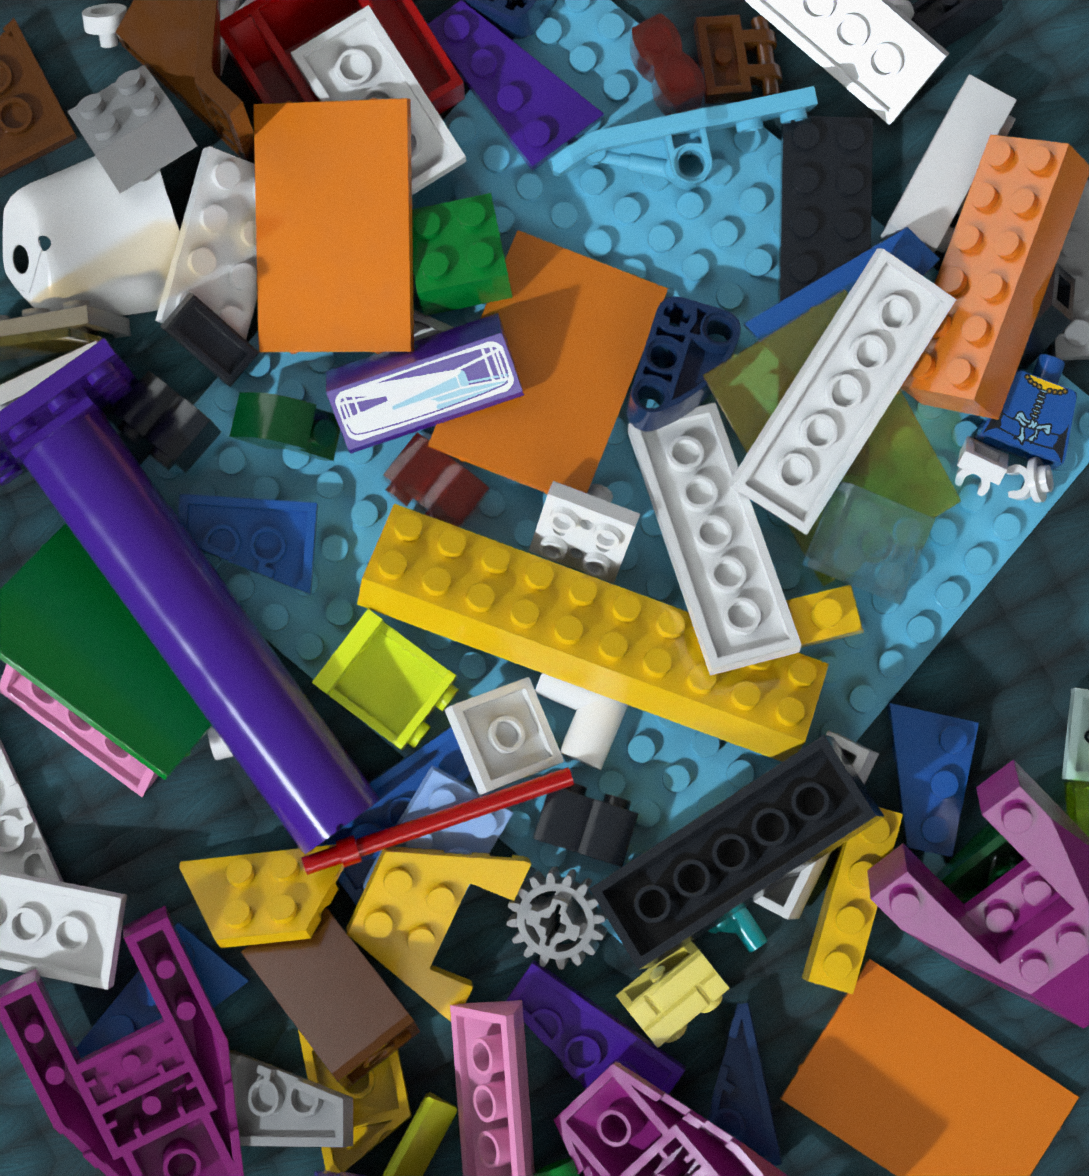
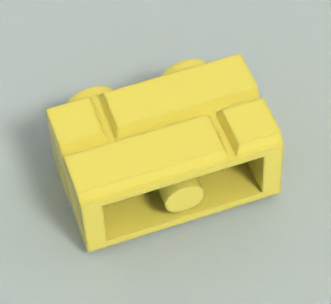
M690 942L655 966L648 968L619 992L616 997L657 1048H659L665 1042L671 1043L679 1039L685 1033L687 1024L698 1014L714 1010L721 1003L722 995L730 988L701 951Z

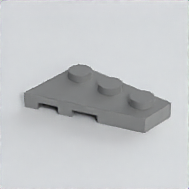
M86 300L64 302L62 310L51 312L48 308H29L23 310L22 317L9 319V316L0 315V350L44 346L48 343L47 336H51V339L57 341H90L91 331H103L113 334L115 338L131 336L129 318L91 307L90 301Z
M229 1050L240 1146H353V1097L238 1051Z

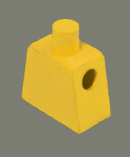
M851 585L786 600L802 644L801 648L864 633Z

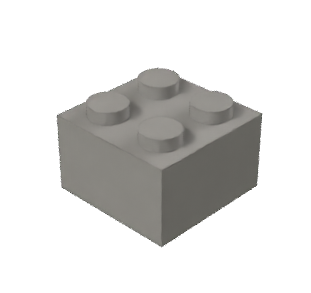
M145 65L136 70L125 72L115 83L97 94H90L84 97L77 106L67 111L119 193L124 192L197 147L174 105Z

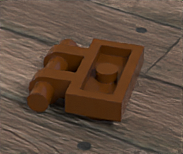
M740 15L696 17L694 33L705 104L749 100L752 94V85H757L762 89L763 97L780 93L779 85L783 82L781 67L775 64L773 52L777 47L775 32L769 28V22L764 16L753 18L751 20L752 29L742 30ZM746 51H752L756 54L758 64L748 65Z

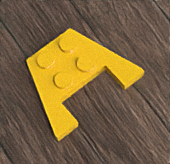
M394 846L383 849L347 925V935L445 1018L451 1021L450 1005L466 1003L473 989L472 981L431 964L469 884H473L514 901L531 866V861L529 858L520 855H512V858L490 856L489 853L454 854L445 853L444 850Z

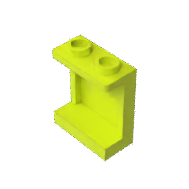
M369 609L366 610L312 681L314 685L402 751L408 744L414 749L417 747L431 728L425 722L436 707L443 712L459 691L453 685L458 679L456 674L447 670Z

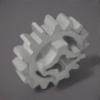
M557 866L552 867L546 879L539 870L534 872L530 877V883L523 881L518 891L519 896H516L515 900H511L508 904V908L516 913L511 914L507 920V926L518 927L519 929L512 938L513 943L525 942L528 945L524 952L526 958L532 956L535 952L541 955L540 966L542 967L546 966L550 958L556 960L558 969H564L569 958L577 966L582 964L586 957L585 952L593 956L600 946L597 940H603L608 930L600 924L605 922L607 919L601 908H597L598 902L593 894L591 895L588 891L592 880L587 878L581 884L576 882V870L571 869L566 877H560ZM548 891H556V893L550 897L540 895L538 899L535 898L541 893ZM561 905L559 911L561 924L557 931H555L557 922L555 921L556 914L554 912ZM566 939L575 941L570 944H560V942Z

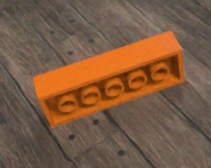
M990 134L934 283L954 297L956 301L900 387L919 403L999 420L1055 264L1059 258L1089 177V164L1070 144Z

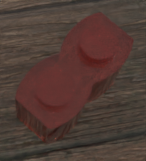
M659 13L633 27L629 47L631 60L639 74L651 83L653 98L661 112L667 116L695 110L700 107L705 91L704 78L695 61L689 55L682 52L681 38L674 24L666 16Z
M417 432L383 474L384 480L389 484L385 491L405 507L410 502H413L425 512L424 515L462 528L489 493V487L447 454L429 447V440Z

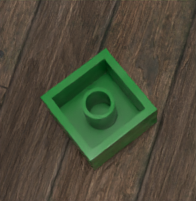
M491 193L412 209L413 274L424 316L513 298Z

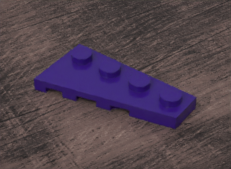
M462 0L427 24L459 76L532 171L604 119L603 112Z
M533 960L506 1000H522L524 1022L542 1043L555 1053L563 1063V1067L585 1089L616 1061L667 1094L670 1093L685 1072L686 1066L662 1049L657 1048L652 1042L548 969L540 966L535 960Z

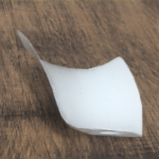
M96 156L34 181L13 194L7 202L3 214V263L6 275L20 294L34 308H48L50 312L62 310L64 302L74 300L90 301L91 307L120 316L157 311L180 233L160 169L124 192L119 193ZM40 236H47L51 240V246L46 251H43L40 246V240H38ZM18 245H22L26 249L29 257V266L24 274L18 272L14 264V250Z

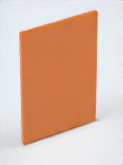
M371 98L370 100L297 103L287 101L285 103L254 104L259 352H290L291 354H297L298 352H375L376 354L382 352H413L411 99Z
M517 230L505 258L513 298L487 303L481 318L496 313L499 314L524 396L436 424L428 447L455 457L462 462L465 461L542 491L546 495L553 481L588 493L643 354L657 308L664 301L668 288Z
M868 959L859 973L854 993H846L802 1064L797 1067V1072L780 1097L781 1100L896 1176H1030L1057 1132L1061 1130L1063 1122L1079 1098L871 959Z

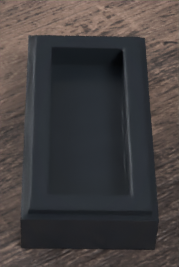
M190 292L160 326L229 387L234 384L260 353L197 296Z

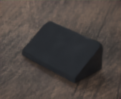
M919 0L912 4L914 15L911 20L945 49L999 14L1003 9L1002 0Z

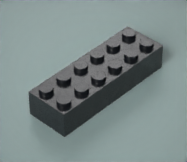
M823 735L591 887L590 891L638 970L651 968L885 816L835 738Z

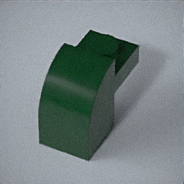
M239 392L229 437L267 449H288L319 460L334 461L340 428L335 415L316 408V404L276 394Z

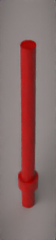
M567 767L355 839L354 835L336 840V846L301 857L307 875L342 863L345 868L362 862L361 857L564 789L574 785L570 769Z

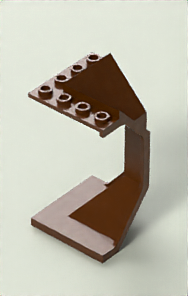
M133 0L116 30V35L121 45L139 63L145 65L157 80L241 159L253 163L255 161L254 132L243 102L221 82L220 0Z

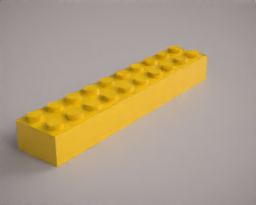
M395 503L363 574L357 605L781 762L800 751L803 747L829 666L828 663L801 653H795L710 675L689 612Z

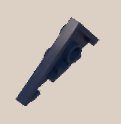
M740 1002L737 1004L707 1120L745 1144L772 1165L777 1166L782 1165L783 1159L750 1002Z

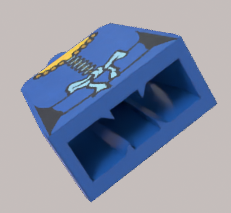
M1040 354L1032 374L1017 370L999 420L985 417L975 433L974 439L1025 460L1039 457L1043 465H1049L1051 470L1061 466L1066 458L1077 393L1074 390L1058 385L1065 362L1051 355Z

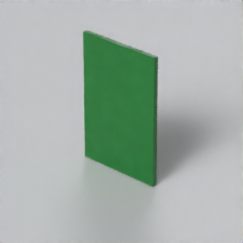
M65 523L46 543L42 544L41 548L0 589V659L166 780L183 759L191 754V750L212 725L68 525Z

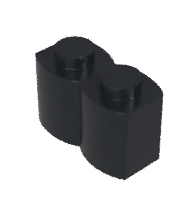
M150 371L142 377L113 410V413L122 421L118 426V430L137 446L143 440L150 444L153 448L148 454L168 471L176 465L186 473L221 433L219 428L205 414Z
M576 783L564 789L546 794L532 837L533 839L620 867L623 866L639 813L629 810L631 801L606 793L603 802L586 797L587 787Z

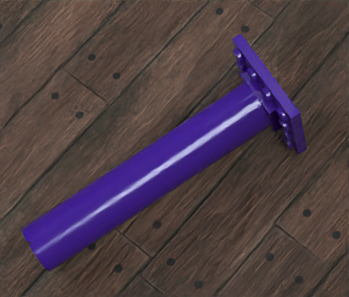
M103 338L0 411V486L6 485L17 478L23 472L20 466L25 465L304 854H307L339 831L341 824L347 825L379 802L380 799L106 419L107 416L102 408L109 403L112 407L118 406L133 389L132 387L139 381L111 345Z

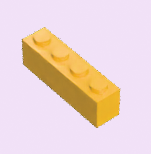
M880 808L885 816L884 818L838 847L802 979L849 994L854 993L878 907L870 899L867 870L893 851L903 817L901 813Z

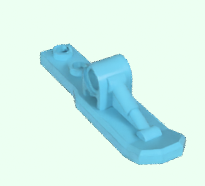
M811 86L740 102L705 107L595 130L551 158L552 175L559 177L585 162L590 165L605 163L626 167L629 171L661 176L679 188L693 189L705 180L712 168V157L707 133L736 127L738 134L748 133L764 128L763 121L780 118L781 124L791 123L792 120L796 122L808 118L806 112H810L818 104L815 87ZM688 155L695 157L701 166L700 174L695 177L685 176L678 167L679 158Z

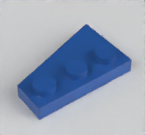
M179 494L178 519L202 551L312 596L318 516L317 503Z
M889 703L887 707L889 720H891L892 749L894 762H896L900 813L903 814L901 823L904 845L907 848L952 857L979 722Z

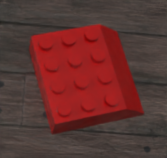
M255 0L220 21V37L259 104L285 103L287 101L293 103L320 102L292 59L291 52L368 5L438 114L465 99L463 80L412 0Z

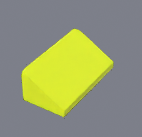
M431 1092L429 1094L426 1093L382 1176H423L457 1113V1107Z

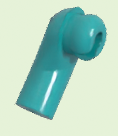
M746 907L708 931L715 934L717 932L736 933L749 953L768 941Z

